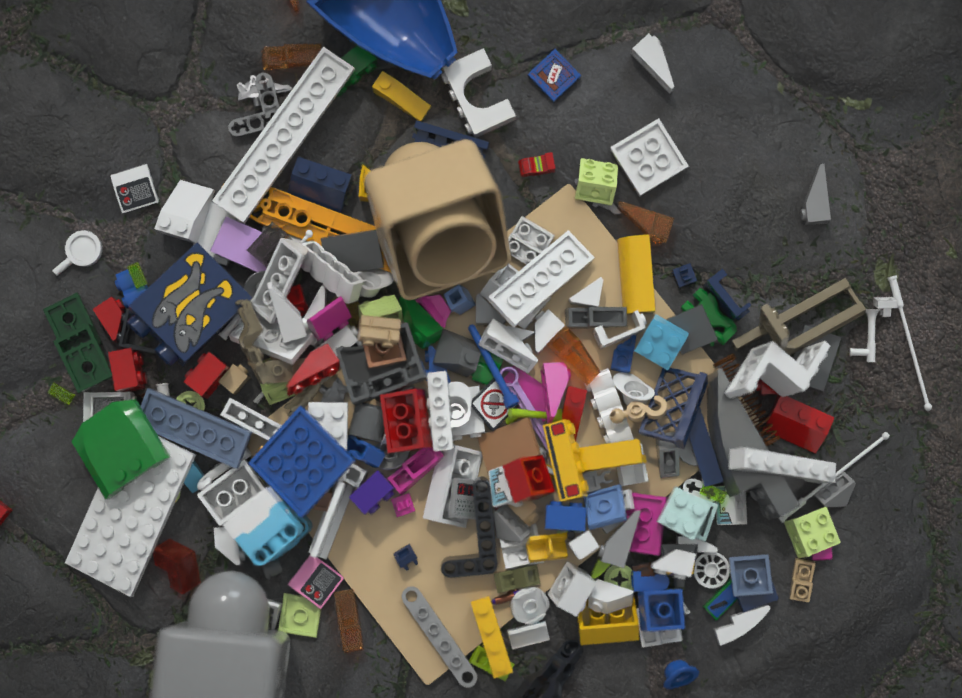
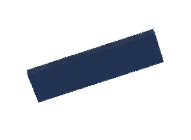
M699 408L689 435V441L703 485L708 487L724 481L701 408Z

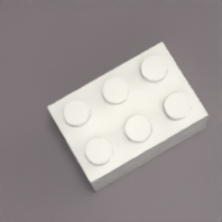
M242 460L239 468L230 469L197 494L219 526H223L226 521L267 487L255 470L248 464L247 460Z

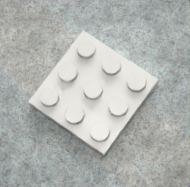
M659 118L610 147L611 152L639 197L689 167Z

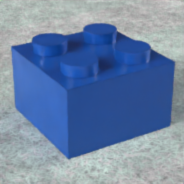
M550 501V505H546L545 529L585 531L586 507H582V503L570 502L569 506H562V502Z
M682 589L638 591L640 631L685 629Z

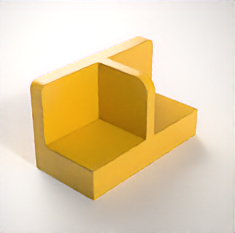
M567 533L529 537L525 544L529 563L567 558L568 553L565 543L568 537Z

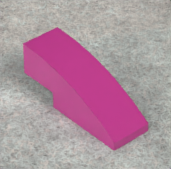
M433 447L421 449L404 462L400 469L389 476L388 480L398 493L403 495L421 480L444 455L441 451H434Z

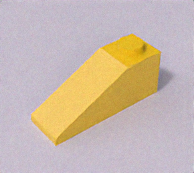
M383 71L372 86L374 93L420 122L431 107L406 86Z

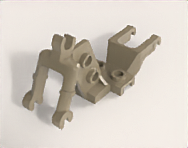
M237 300L235 304L242 305L237 312L244 324L238 341L242 347V352L245 353L248 359V365L252 367L260 384L290 382L306 358L297 359L293 365L282 360H269L263 363L261 359L264 357L261 350L253 346L263 328L252 307V303L249 300ZM327 376L318 384L304 388L291 403H287L284 408L291 410L287 415L291 416L299 406L305 408L308 402H312V398L320 390L321 385L328 381L330 377Z

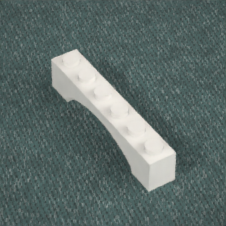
M750 448L730 449L729 469L785 475L819 484L835 482L836 463Z

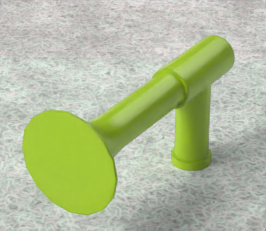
M558 407L553 422L562 420V410L560 407ZM509 408V417L506 418L505 422L509 425L518 418L547 419L546 412Z

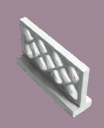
M337 481L334 484L332 501L328 511L323 512L308 553H311L310 556L328 558L354 486L342 481Z

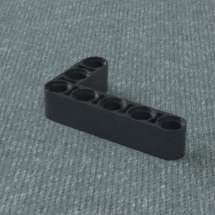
M477 477L473 482L479 554L445 557L441 563V572L447 578L492 574L497 570L498 563L490 482L486 477ZM483 482L487 485V488L484 491H479L476 485ZM486 502L489 504V507L486 510H481L478 508V504ZM488 521L491 525L488 529H482L480 523ZM489 540L492 542V546L484 548L481 545L482 542ZM490 559L494 562V565L486 567L483 564L484 561ZM471 561L475 566L472 569H467L464 567V564ZM452 563L455 565V569L448 571L444 566Z

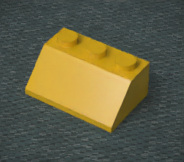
M634 596L632 606L609 614L595 612L588 608L589 599H587L585 608L577 615L581 645L639 640V623Z

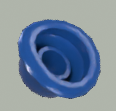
M675 660L665 668L666 680L663 687L665 689H675L690 684L699 676V670L696 667L689 666L683 660Z

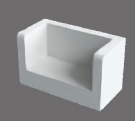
M589 530L584 531L567 543L578 559L584 558L599 548Z

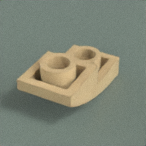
M795 558L790 588L791 600L810 601L815 561Z

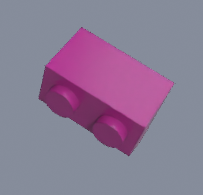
M340 296L309 318L307 325L318 341L322 338L326 341L334 335L332 332L338 327L341 330L349 324L348 319L351 318V314L343 298Z

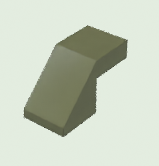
M537 564L494 573L497 593L541 584Z

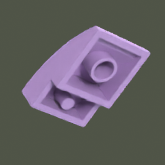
M225 217L210 252L256 273L266 271L279 240L229 217Z

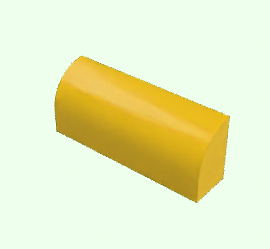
M635 235L619 238L617 243L622 307H627V315H632L637 310L639 314L654 313L655 299L650 236Z

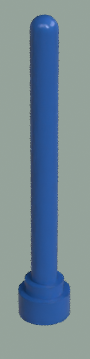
M469 325L468 330L504 395V406L506 409L513 408L520 403L517 395L510 392L489 351L478 345L481 336L475 325Z

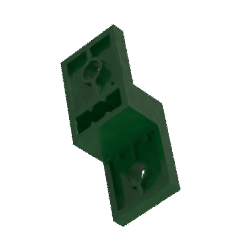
M75 293L44 308L43 311L57 338L53 342L77 392L82 393L112 378L111 367L100 347L103 345V342L80 294ZM68 313H72L74 316L71 323L64 321V317ZM86 362H91L93 365V369L89 373L83 370Z

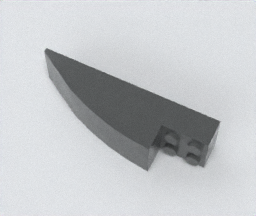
M722 368L708 375L707 423L710 440L723 477V484L729 497L742 494L751 489L750 494L752 498L758 501L761 514L768 520L782 517L800 506L783 475L729 469L730 449L750 448L768 452L769 450L738 396L729 398L724 394L730 382Z

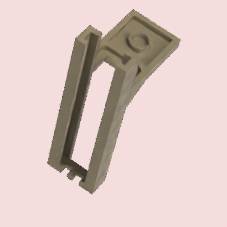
M844 278L779 315L768 304L762 306L759 326L732 340V346L735 351H738L769 334L773 342L790 356L864 315L866 308L851 289L847 279ZM842 292L850 295V299L855 305L788 342L789 331L785 326L786 323Z

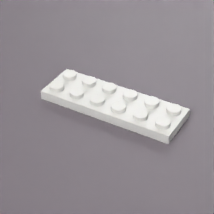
M568 230L488 296L487 300L514 328L592 262L595 257Z

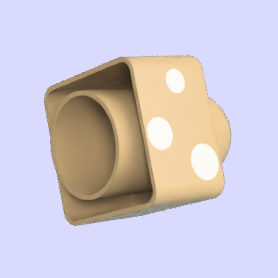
M460 140L443 147L427 142L409 143L394 151L383 167L374 169L366 175L364 184L379 244L399 292L404 299H417L506 267L511 261L501 193L473 141Z

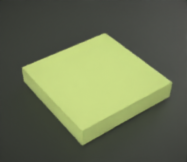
M284 593L278 630L288 634L317 638L321 609L301 595Z

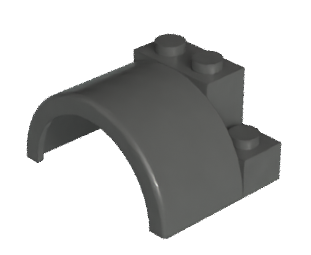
M408 323L400 324V335L406 361L386 368H368L363 346H341L336 348L337 357L340 361L342 373L353 404H361L372 399L381 402L380 395L415 389L414 384L427 380V373L423 361L419 358Z

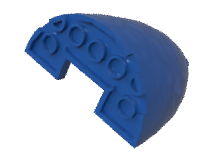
M441 0L306 1L329 25L355 45L375 57L404 70L435 80L442 74L441 69L445 65L449 67L456 60L454 56L457 54V48Z

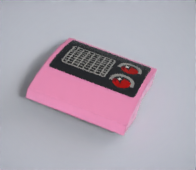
M309 555L287 585L321 609L344 577L319 558Z

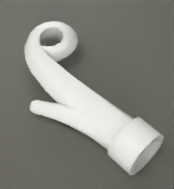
M246 448L242 460L252 456L248 448ZM222 462L216 464L214 468L199 480L197 489L204 490L212 483V480L230 469L231 466Z

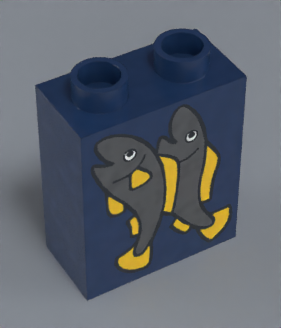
M197 242L129 305V313L132 317L127 321V324L142 339L150 333L160 343L154 351L167 365L172 366L178 361L184 367L238 314L237 310L242 305H236L235 302L237 300L251 301L252 297Z

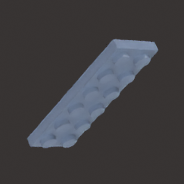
M147 388L140 407L156 434L233 468H239L252 435L251 431L154 389Z

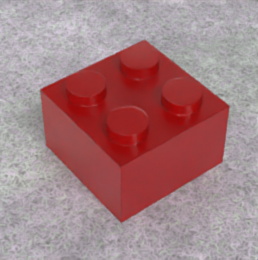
M127 348L108 352L115 391L132 392L146 389L147 376L142 371L144 359L143 355L139 354V351Z
M210 352L207 354L203 353L197 361L199 364L195 369L191 368L186 373L184 381L200 396L207 399L221 384L218 381L230 368Z
M543 455L518 458L502 466L514 503L537 500L555 492Z

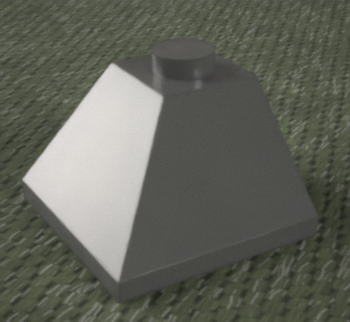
M443 329L432 364L468 377L476 371L481 353L474 340Z

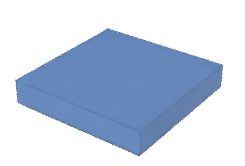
M620 484L587 493L588 496L584 497L589 530L627 520L623 489Z

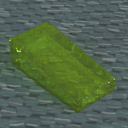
M139 262L127 266L136 289L148 284Z
M54 382L47 392L70 405L75 394Z
M703 485L700 494L723 504L727 496V492L712 485L708 487Z

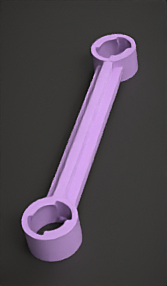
M512 367L501 369V375L506 371L515 374L514 382L506 384L510 392L517 395L520 400L518 404L520 408L536 411L518 383V372ZM530 418L534 431L549 453L543 429L544 423L539 418ZM549 455L548 460H549L550 465L552 466L551 459H550V455Z

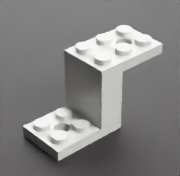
M773 341L752 348L724 394L729 398H733L746 393H752L757 387L759 378L781 397L804 392L810 386L809 381L818 372V366L827 357L830 345L823 341L805 347L796 361Z

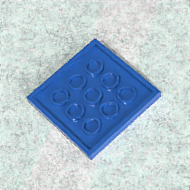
M299 406L248 464L301 518H304L356 460L303 406Z

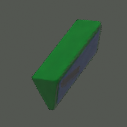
M729 579L702 606L715 620L737 601V598L733 597L731 580Z

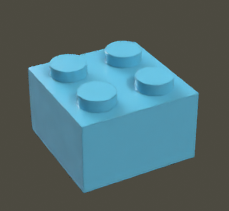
M655 314L634 351L668 370L689 333Z

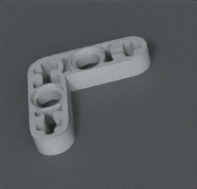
M260 73L255 79L263 112L232 120L228 126L229 132L232 135L242 136L262 131L265 128L262 115H265V119L270 118L271 114H275L279 109L280 105L275 86L269 74ZM262 76L269 79L267 88L272 87V91H266L261 94V90H265L263 84H259ZM268 94L274 97L272 105L264 103V97ZM255 117L261 121V125L257 129L252 128L250 125L251 119ZM247 119V126L250 131H246V128H241L240 133L232 130L236 122L238 125L245 124L243 120Z

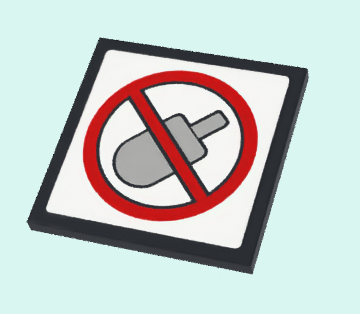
M494 378L471 402L473 410L492 432L508 417L509 410L503 404L504 395Z

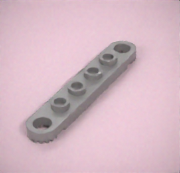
M414 586L407 587L402 593L404 604L458 682L464 687L473 686L477 681L476 671L420 590ZM408 591H415L417 593L416 601L410 602L407 600L406 594ZM467 671L473 674V680L469 683L462 680V674Z

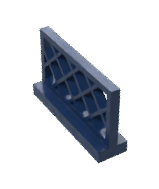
M671 367L668 370L662 368L654 389V396L658 395L659 391L667 388L670 395L664 398L665 401L673 399L677 406L667 410L664 416L667 415L670 423L660 427L658 419H650L645 416L640 426L639 434L676 444L677 448L685 449L708 385L707 373L700 372L698 375ZM666 372L674 374L676 379L667 383L664 379ZM687 378L694 379V383L685 388L682 381ZM679 382L682 390L673 393L670 386ZM685 393L688 397L687 401L679 404L675 397ZM654 397L651 398L648 405L651 410L659 406L654 402ZM679 410L682 414L681 418L673 421L669 414ZM655 422L658 429L653 431L645 430L646 425ZM673 426L676 431L674 437L665 435L663 431Z

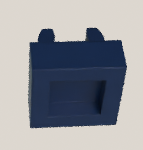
M690 263L672 270L678 288L697 281Z
M410 543L393 553L400 568L404 567L408 571L407 564L412 561L415 565L418 564L417 556Z

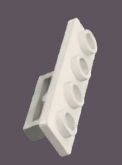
M431 372L427 374L429 391L427 407L430 409L431 417H429V428L432 429L434 451L452 450L454 447L447 372Z

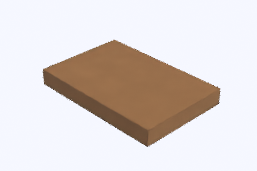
M524 418L495 429L493 432L490 431L482 434V437H477L488 473L490 470L518 458L541 455L530 418Z

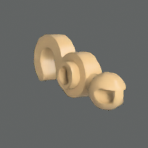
M656 395L654 396V402L661 407L657 411L651 410L641 402L634 401L624 411L619 408L613 409L609 417L615 424L621 423L624 418H628L633 422H640L645 416L650 419H660L667 412V403L664 398Z

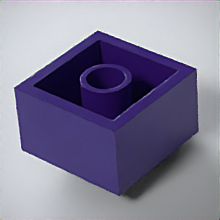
M377 470L349 498L364 515L368 513L371 515L380 508L378 504L381 501L387 502L395 494L393 492L395 487Z

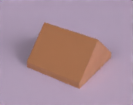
M399 335L398 344L394 345L393 348L382 347L380 343H374L373 346L363 345L368 368H386L406 361L401 335Z

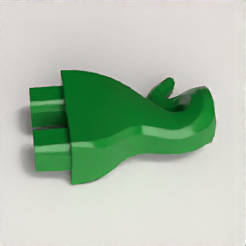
M699 288L692 296L699 302L698 305L703 304L713 328H724V333L715 330L718 338L717 341L724 345L737 332V327L732 319L721 313L718 301L711 292L708 294L705 290ZM687 300L680 309L684 312L694 306ZM711 342L710 346L713 347L715 342Z

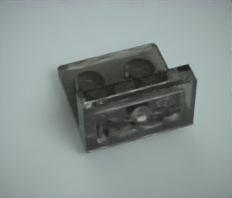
M271 222L247 251L267 268L280 238L292 239L285 231Z

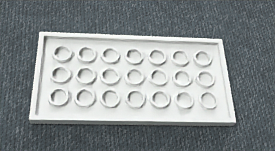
M161 437L159 439L170 455V458L123 487L122 491L110 499L105 500L98 488L65 561V564L130 597L134 596L196 456V454Z

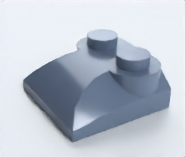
M768 554L729 557L733 597L773 594Z

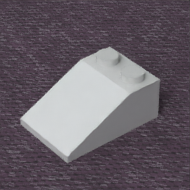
M180 180L161 209L154 229L162 234L196 244L215 190Z

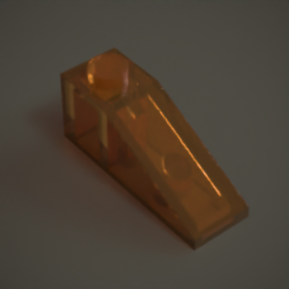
M619 201L617 208L645 235H649L652 242L658 244L666 243L674 218Z
M567 326L558 331L546 344L587 386L601 372L580 339Z

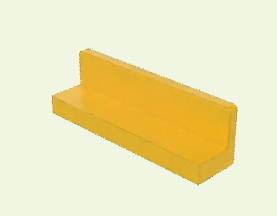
M639 439L581 447L580 453H578L579 460L584 465V472L647 463L646 455H642Z

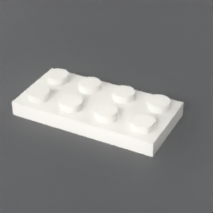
M255 311L263 331L255 340L253 346L259 348L266 355L293 365L315 339L313 333L305 330L306 337L284 343L278 320L276 319L274 324H271ZM242 321L229 335L230 340L240 344L238 339L244 327Z
M308 402V412L347 450L348 403ZM347 471L338 481H347Z

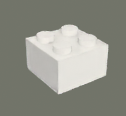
M567 561L548 592V596L558 607L577 617L579 612H582L585 608L589 595L594 593L597 582L585 570Z

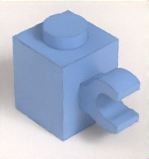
M460 284L443 294L447 300L446 304L451 309V313L454 311L461 315L476 305L468 289Z

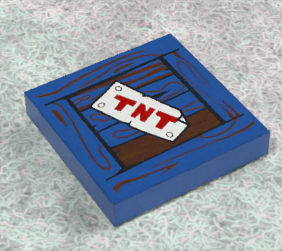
M556 49L528 73V77L553 102L581 77Z

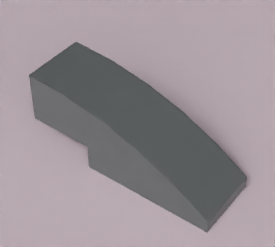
M627 307L565 309V329L596 328L601 325L603 328L627 326Z

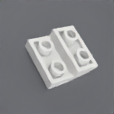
M521 216L513 232L508 237L511 256L527 265L548 248L555 235Z

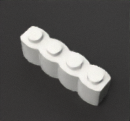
M313 240L302 243L308 249V253L301 268L306 272H310L316 281L322 282L328 291L335 293L337 297L341 296L345 303L349 304L358 301L363 285L362 278L356 273L351 272L345 264L337 261L336 257L325 251L319 243Z
M609 369L586 376L584 385L587 392L591 391L593 399H590L593 410H597L600 417H597L600 429L604 428L606 435L603 436L605 444L634 440L627 418H624L619 424H615L610 420V412L615 408L623 410Z

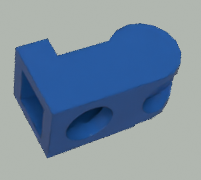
M631 571L632 591L665 590L669 585V578L667 575L655 573L652 576H641V571Z

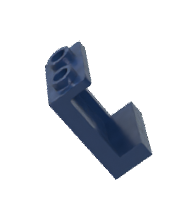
M721 269L707 280L703 287L708 293L711 292L714 295L719 307L730 319L734 320L736 318L739 321L750 312L748 308L751 304L749 302L742 308L738 307L719 283L727 276V273Z

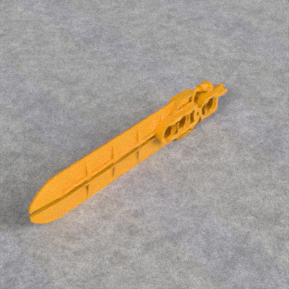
M270 187L268 190V199H262L253 211L255 213L262 210V215L258 218L253 215L249 217L261 225L300 239L304 238L307 230H311L313 236L306 241L313 240L321 246L322 237L339 235L331 232V229L344 234L376 229L373 225ZM283 208L289 210V214L285 217L279 215V211ZM305 215L307 221L305 223L297 222L298 216ZM312 222L318 223V224H320V225L326 226L327 229H323V228L318 227V226H315V225H313V224H311V223H312ZM382 252L384 268L380 269L391 273L390 268Z

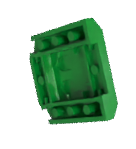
M134 399L112 402L84 421L72 440V444L105 500L122 491L123 487L151 468L157 467L170 458L139 403Z

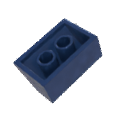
M297 157L291 174L288 193L342 213L353 177L351 174Z

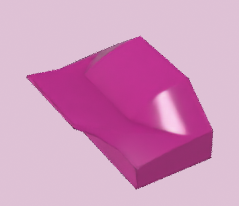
M439 294L419 297L416 302L444 329L451 309L442 296Z

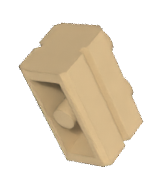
M361 315L359 319L358 341L367 346L380 343L382 347L393 348L399 342L401 320Z

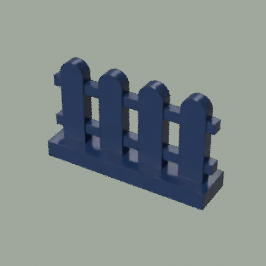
M417 120L414 128L418 129V132L412 135L415 142H428L438 147L449 145L446 143L447 139H452L454 142L471 140L476 144L483 159L486 156L482 154L483 150H488L490 145L487 141ZM429 133L435 134V139L428 138Z

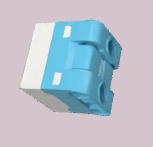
M271 486L264 488L223 524L252 562L258 566L280 558L312 530V522L307 515L301 518Z

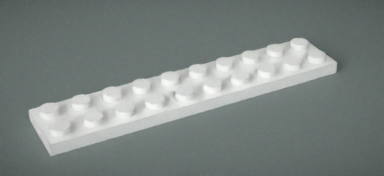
M323 47L212 200L213 203L245 224L355 71V68Z

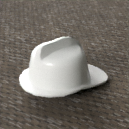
M380 268L355 272L363 280L359 297L372 298L377 295L380 289L391 285L394 281L392 273Z
M620 372L613 376L614 386L622 392V398L626 405L634 401L646 405L647 401L654 397L655 392L653 388L635 375Z
M456 381L448 384L451 424L453 428L460 427L469 420L472 402L471 391L468 386Z

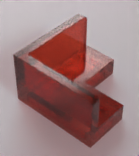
M168 539L155 547L153 551L154 563L159 568L168 572L170 588L185 594L200 584L195 551L172 539Z

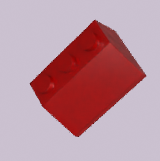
M411 389L380 395L388 453L432 448L425 389Z
M777 395L768 416L770 418L765 423V425L773 424V426L765 432L776 430L777 432L774 436L779 435L781 439L816 454L825 440L835 417L788 396L781 397Z

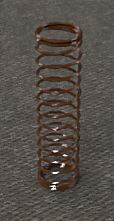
M731 354L725 357L724 359L714 363L712 366H714L713 368H716L719 365L729 361L728 363L720 367L724 368L732 361H734L736 357L734 354ZM738 363L722 370L725 371L732 368L731 370L725 373V375H727L728 373L736 369L740 364ZM735 372V373H733V374H730V375H728V376H726V377L728 378V377H730V376H733V375L737 374V372ZM755 390L740 400L742 404L753 400L752 402L744 406V408L748 407L758 399V397H754L742 402L744 399L752 395L755 392ZM760 403L749 408H746L745 410H749L751 408L756 407L748 413L749 417L761 413L760 415L751 420L753 424L764 420L762 423L755 427L757 428V430L769 426L768 428L759 433L761 437L772 433L770 436L763 440L767 447L770 444L778 441L781 437L778 435L766 441L767 439L772 437L777 431L773 430L763 434L765 431L770 429L773 426V424H767L765 426L758 428L766 421H768L770 418L765 417L757 421H754L760 416H762L766 412L765 410L750 415L762 406V404Z

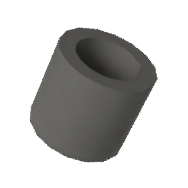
M368 403L355 405L348 434L381 443L385 431L382 407Z

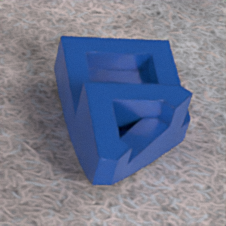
M636 335L631 336L630 339L619 344L614 349L610 370L630 373Z

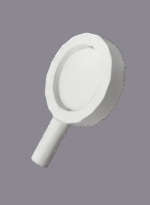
M83 230L73 233L67 239L65 245L67 258L52 271L58 276L72 263L81 267L95 264L100 259L103 251L101 241L95 234Z

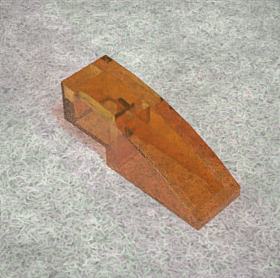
M284 44L281 47H264L261 51L263 69L309 66L321 51V44Z
M354 589L334 592L344 653L364 650Z

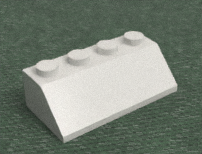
M280 238L251 302L253 309L271 324H274L277 317L267 283L271 282L287 298L308 253V249L298 241Z
M453 445L454 448L452 450L441 451L444 457L434 467L423 518L466 528L468 519L449 517L452 479L475 480L478 477L482 452Z

